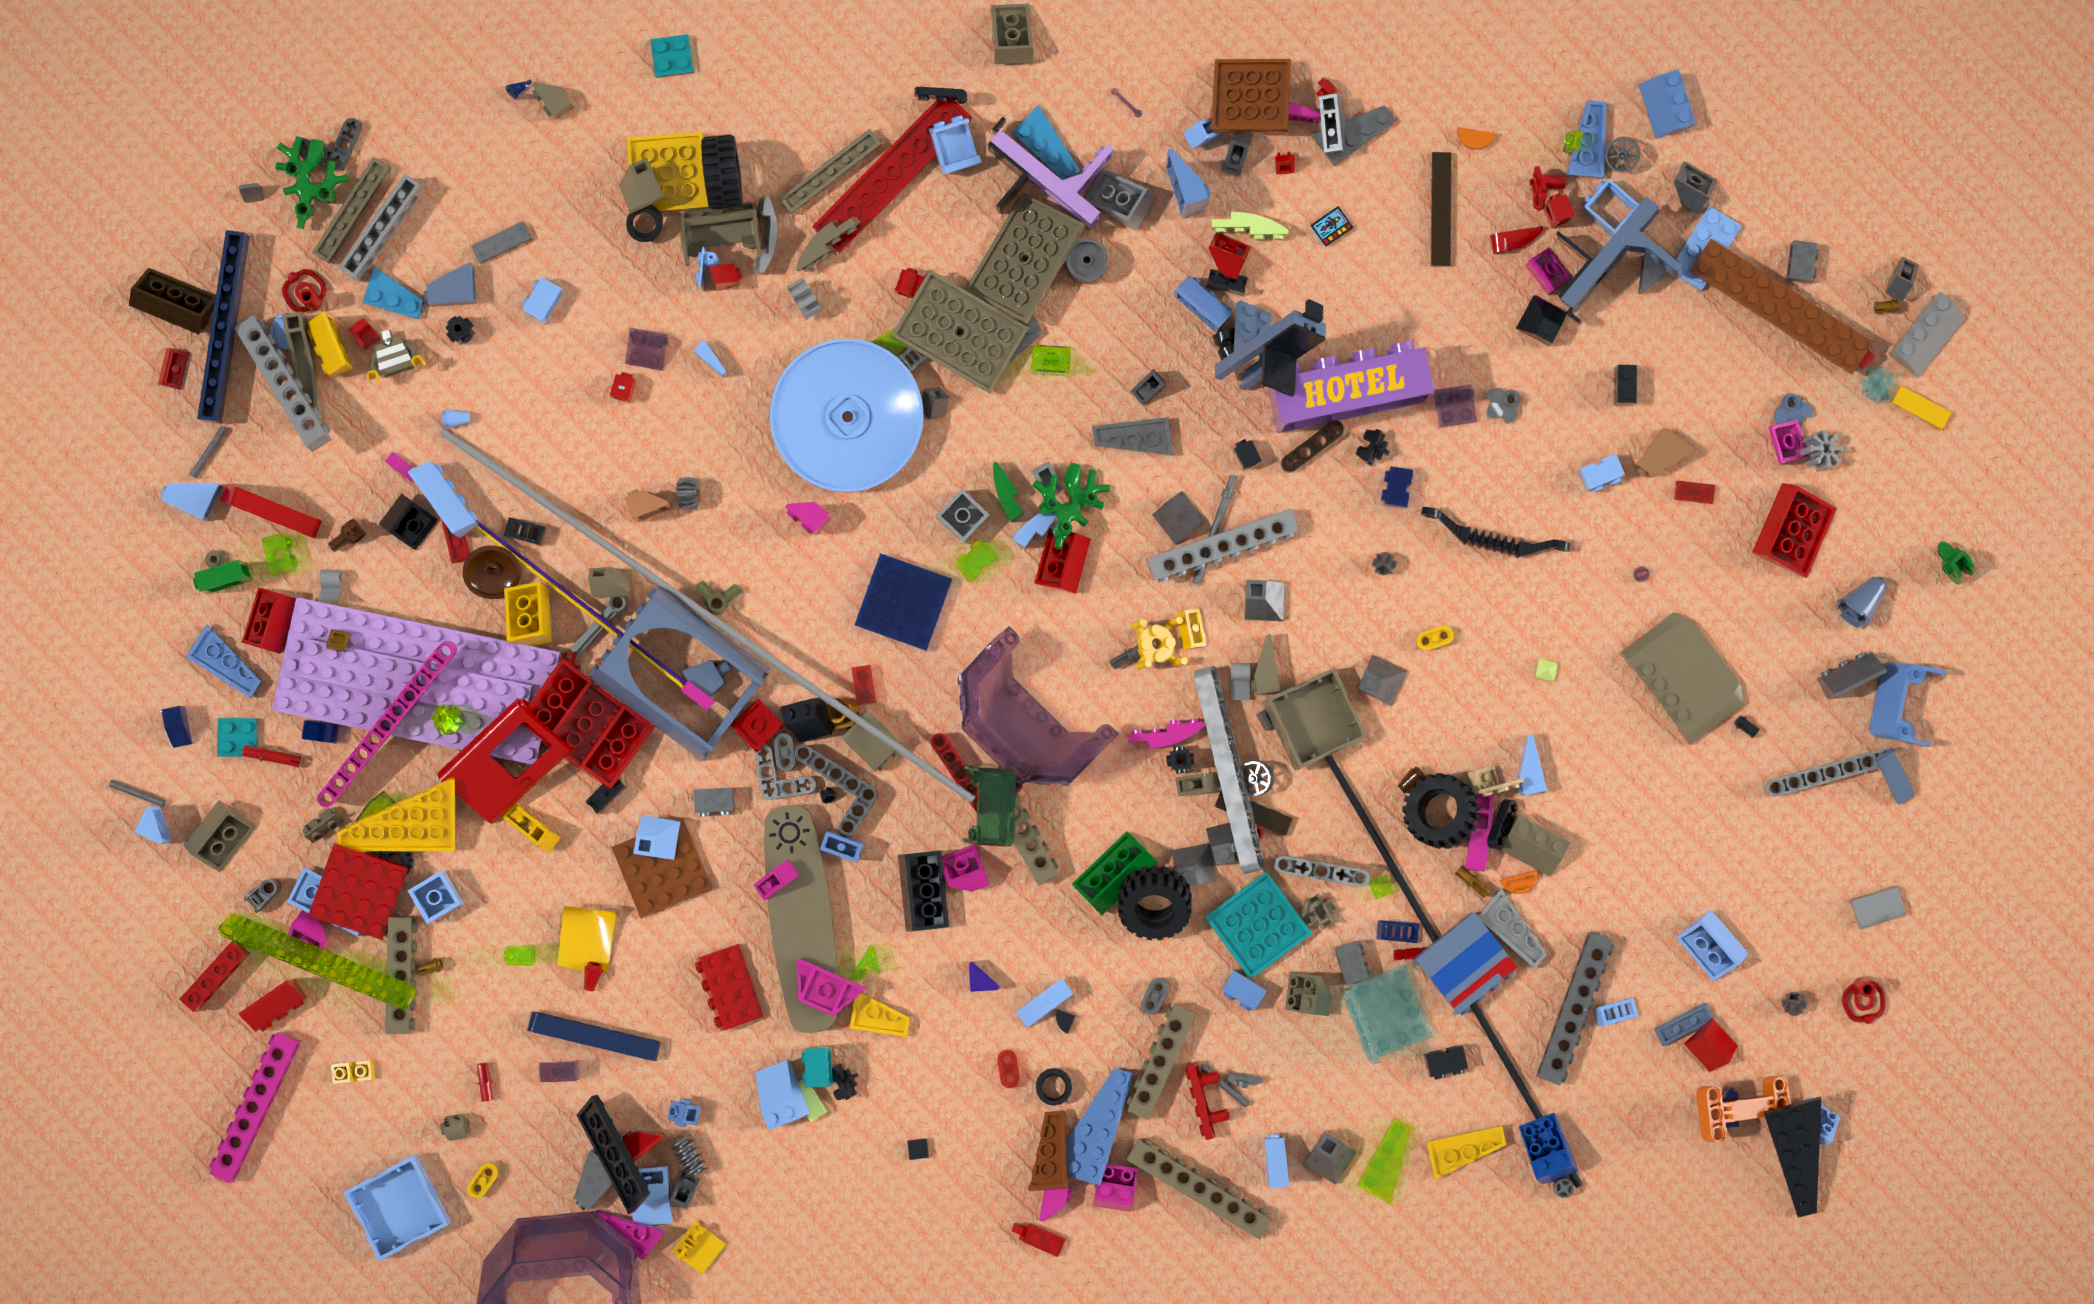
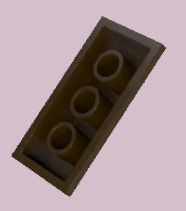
M148 268L132 286L129 306L199 335L208 324L213 313L216 295Z

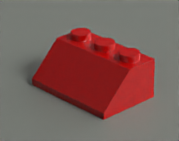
M1049 528L1034 584L1076 594L1091 538L1071 532L1067 536L1066 541L1063 542L1062 549L1059 550L1054 548L1056 540L1054 539L1053 529Z
M258 587L242 643L281 654L285 645L287 631L290 628L296 598Z
M295 979L286 980L238 1014L255 1032L260 1030L264 1032L273 1026L271 1023L276 1019L280 1021L287 1017L289 1010L292 1008L296 1010L305 1004L303 1001L307 999V996Z

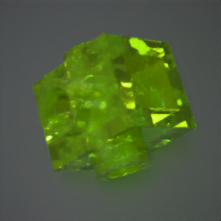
M454 704L438 706L435 709V713L431 716L434 726L442 735H454L466 723L460 714V710Z

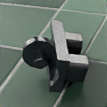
M1366 429L1363 439L1370 442L1368 448L1359 446L1356 455L1369 466L1373 465L1375 458L1381 460L1383 455L1389 456L1390 451L1386 449L1388 442L1383 441L1386 435L1379 429L1375 431Z
M841 1063L832 1068L833 1083L836 1082L839 1089L833 1091L837 1101L842 1099L848 1100L857 1094L854 1088L857 1086L854 1078L859 1076L857 1072L851 1074L849 1068L844 1070Z

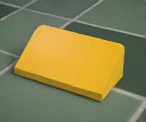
M1196 608L1177 612V617L1180 616L1183 619V622L1178 624L1183 649L1207 646L1200 609Z

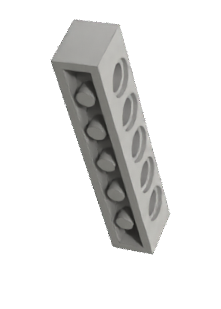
M404 174L339 266L343 272L356 281H360L423 192L424 188L418 182Z

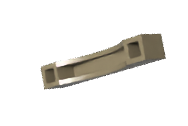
M301 311L282 315L283 324L293 360L295 376L303 385L302 392L307 393L311 398L312 403L310 405L312 408H316L320 413L321 418L319 420L321 423H324L311 342L307 332L306 315ZM305 409L302 410L299 415L303 414L305 412ZM312 424L308 430L312 429L314 427V424Z

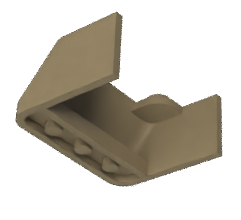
M746 202L742 203L740 207L718 210L711 208L694 209L681 214V244L686 266H690L689 256L697 257L698 253L702 252V247L742 242V245L748 249L757 248L758 257L762 256L761 236L755 203Z

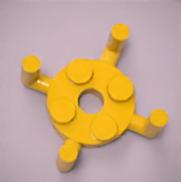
M1182 617L1171 618L1164 626L1155 624L1145 627L1147 625L1145 619L1131 623L1132 629L1138 633V653L1141 658L1136 664L1137 669H1145L1151 667L1152 663H1161L1166 660L1175 667L1187 664L1188 659L1186 657L1175 658L1172 655L1176 641L1169 632L1173 626L1183 622ZM1153 639L1158 641L1159 646L1157 649H1154L1152 646Z

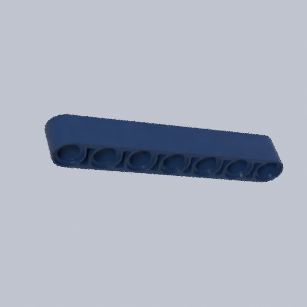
M534 1011L531 1012L527 1031L651 1061H657L661 1044L660 1041Z

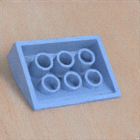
M1172 149L1168 150L1165 165L1182 218L1205 212L1210 195L1208 185H1204L1202 179Z

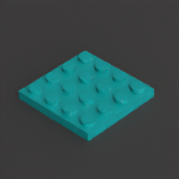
M1267 871L1204 916L1249 979L1253 978L1312 934Z

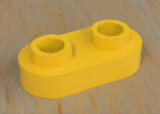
M1440 626L1421 632L1416 637V645L1423 651L1447 645L1452 642L1454 632L1448 626ZM1441 632L1447 634L1446 639L1440 637ZM1423 638H1427L1429 640V643L1427 645H1424L1422 643Z
M494 1163L483 1164L469 1182L467 1191L472 1198L478 1199L483 1197L497 1179L499 1169ZM487 1169L492 1170L491 1176L486 1174ZM480 1185L481 1191H476L475 1186Z

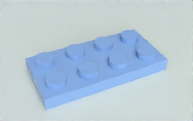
M1708 206L1676 258V261L1683 265L1685 271L1680 279L1702 291L1706 282L1689 271L1710 239L1728 249L1741 225Z

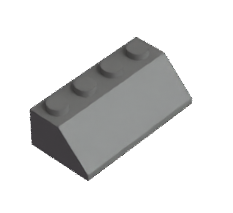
M1941 292L1937 293L1888 355L1919 378L1965 320L1964 315L1952 300Z

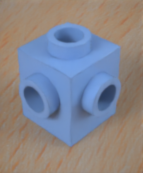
M689 1099L671 1100L668 1120L674 1121L675 1125L680 1127H686V1124L697 1126L701 1106L691 1104Z

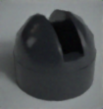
M826 787V790L822 789L820 792L821 800L825 804L831 803L837 798L835 791L830 787Z

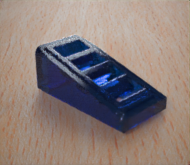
M1378 920L1376 939L1417 943L1419 924ZM1393 926H1395L1394 937H1392ZM1401 926L1403 927L1402 938H1400ZM1408 927H1411L1410 939L1407 938Z

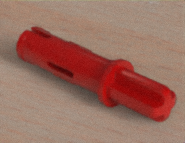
M244 745L242 756L259 759L260 762L269 761L299 768L300 762L296 761L301 760L300 755L268 750L265 747L258 748Z

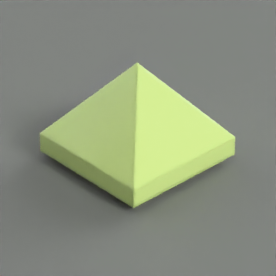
M1539 659L1535 678L1554 682L1558 663Z

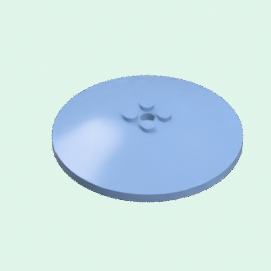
M858 339L830 340L817 344L801 353L787 366L780 376L770 405L771 432L776 447L785 462L796 474L809 483L836 492H857L871 489L895 476L907 464L915 452L921 437L924 420L920 391L907 367L888 350L874 343ZM851 412L853 420L851 422H844L842 418L844 413Z

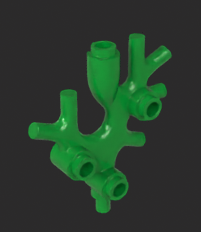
M296 136L293 148H289L283 143L277 146V149L289 158V161L286 163L277 162L275 169L285 171L287 175L296 178V183L290 187L283 188L284 195L297 194L299 196V202L295 206L296 218H298L296 228L304 229L306 220L308 221L314 214V208L311 205L312 200L318 198L325 203L334 202L336 193L333 188L337 184L349 182L348 174L336 176L334 174L336 162L328 161L324 181L317 185L312 184L309 180V175L321 162L324 151L323 141L312 139L309 142L307 158L301 161L300 152L303 138Z
M1071 463L1067 467L1065 486L1070 495L1069 503L1061 504L1055 497L1058 480L1056 475L1050 476L1048 486H1044L1038 480L1032 485L1044 498L1043 502L1039 505L1040 513L1044 516L1055 514L1058 518V524L1053 528V535L1056 540L1054 548L1059 550L1062 549L1063 542L1066 541L1067 536L1072 532V521H1077L1083 527L1089 522L1080 514V508L1088 510L1091 507L1102 510L1104 502L1097 500L1096 493L1109 492L1108 484L1097 485L1095 483L1097 474L1095 470H1089L1086 489H1080L1079 483L1082 469L1076 463Z

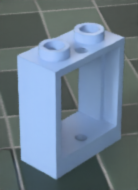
M1608 179L1606 182L1602 180L1595 188L1597 193L1593 197L1589 195L1584 200L1583 204L1585 206L1582 208V211L1613 237L1639 204L1611 179ZM1606 189L1632 210L1616 229L1590 208Z

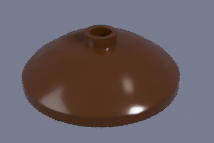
M488 545L477 548L468 555L463 565L462 574L464 582L471 592L482 598L498 599L505 597L504 588L518 586L521 568L517 558L509 550L500 546Z

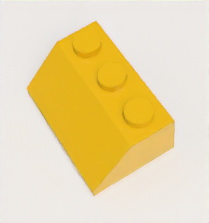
M325 311L321 312L308 322L309 328L307 332L310 339H314L317 345L314 346L317 356L321 357L324 362L321 364L324 373L334 378L354 368L333 317Z
M540 581L504 588L507 642L530 646L551 643L549 589Z

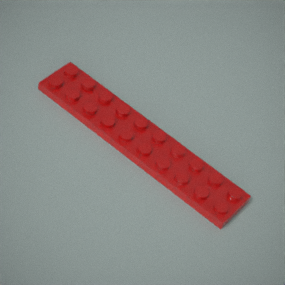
M936 100L833 204L812 228L819 232L832 221L837 220L841 225L850 218L857 217L860 222L856 226L857 230L849 235L843 234L840 236L842 240L831 245L840 254L937 156L929 131L930 128L934 127L933 124L944 121L946 124L952 122L951 118L961 115L963 118H968L970 122L973 117L955 100H948V102H937Z

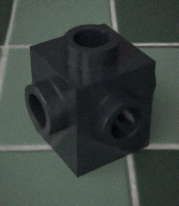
M454 316L447 322L448 325L445 327L448 330V333H446L448 338L453 343L456 341L460 345L469 342L475 334L472 330L474 325L467 317L463 319L461 316ZM461 326V331L456 332L455 330Z
M1185 746L1173 747V751H1169L1170 755H1166L1167 767H1171V771L1175 770L1176 774L1187 773V769H1191V765L1194 764L1193 753H1190L1189 749H1185ZM1177 757L1183 758L1182 764L1176 762Z

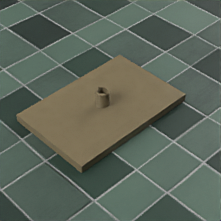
M1022 192L965 290L993 307L1028 324L1086 225Z
M929 270L891 336L991 394L1029 327L934 271ZM959 329H962L964 332L961 336L956 333Z

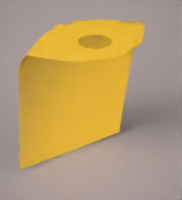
M564 906L557 965L584 971L587 962L593 961L603 965V972H608L616 921L615 912Z

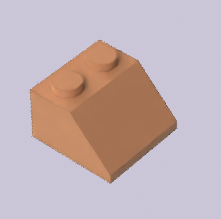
M638 489L628 492V496L624 497L632 519L636 522L672 509L668 501Z

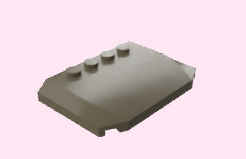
M1675 612L1620 652L1628 665L1635 670L1679 728L1678 731L1689 745L1744 705L1739 681L1695 623Z

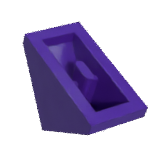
M973 961L969 963L970 992L993 991L1000 988Z

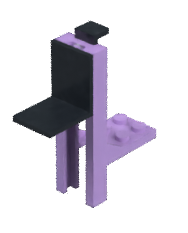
M1002 117L992 129V133L995 136L988 143V151L1020 178L996 205L997 212L1000 214L1026 182L1030 180L1091 230L1100 219V211L1080 195L1113 157L1114 149L1109 144L1105 148L1101 146L1095 154V160L1093 162L1089 161L1084 166L1082 174L1061 180L1001 130L1006 123V118Z

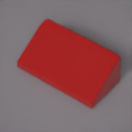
M166 348L158 385L180 390L188 352Z

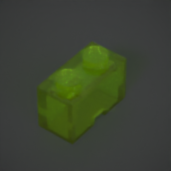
M984 539L981 542L977 540L970 546L971 551L969 553H962L956 559L955 567L970 583L982 574L981 568L984 566L988 568L999 558Z
M536 945L507 946V950H504L503 960L507 961L506 966L535 965Z

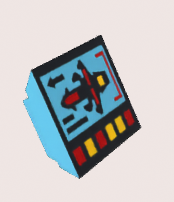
M1339 206L1311 224L1314 233L1325 247L1354 228Z

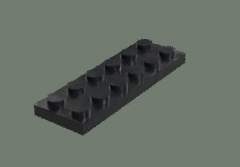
M598 1094L591 1096L576 1116L627 1213H634L650 1195L649 1188L642 1179L639 1169L634 1164L630 1152L625 1147L621 1135L616 1130L612 1118H610L605 1109L604 1103Z

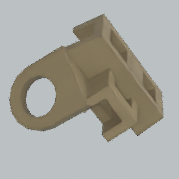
M1319 893L1310 899L1305 898L1300 916L1304 917L1308 927L1318 922L1320 928L1324 930V927L1335 924L1331 915L1338 912V909L1333 905L1332 898L1323 902Z

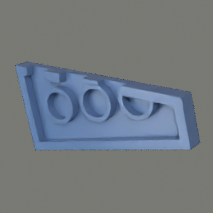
M1587 101L1585 103L1565 176L1604 178L1606 102Z
M206 624L186 657L252 698L262 681L217 633Z

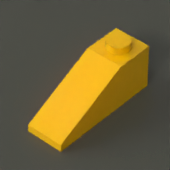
M516 803L501 816L536 846L548 853L552 851L561 838Z

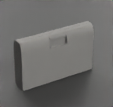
M1897 886L1850 900L1860 930L1906 915Z

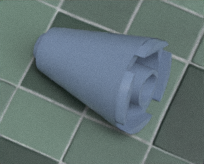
M1871 577L1836 603V610L1840 609L1842 612L1840 616L1850 625L1856 628L1863 626L1862 629H1865L1870 624L1887 590L1885 580L1881 577Z

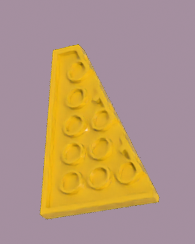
M449 778L339 829L337 832V844L358 851L455 852V778Z

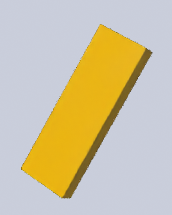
M1899 386L1891 401L1893 405L1940 430H1943L1952 413L1903 386Z

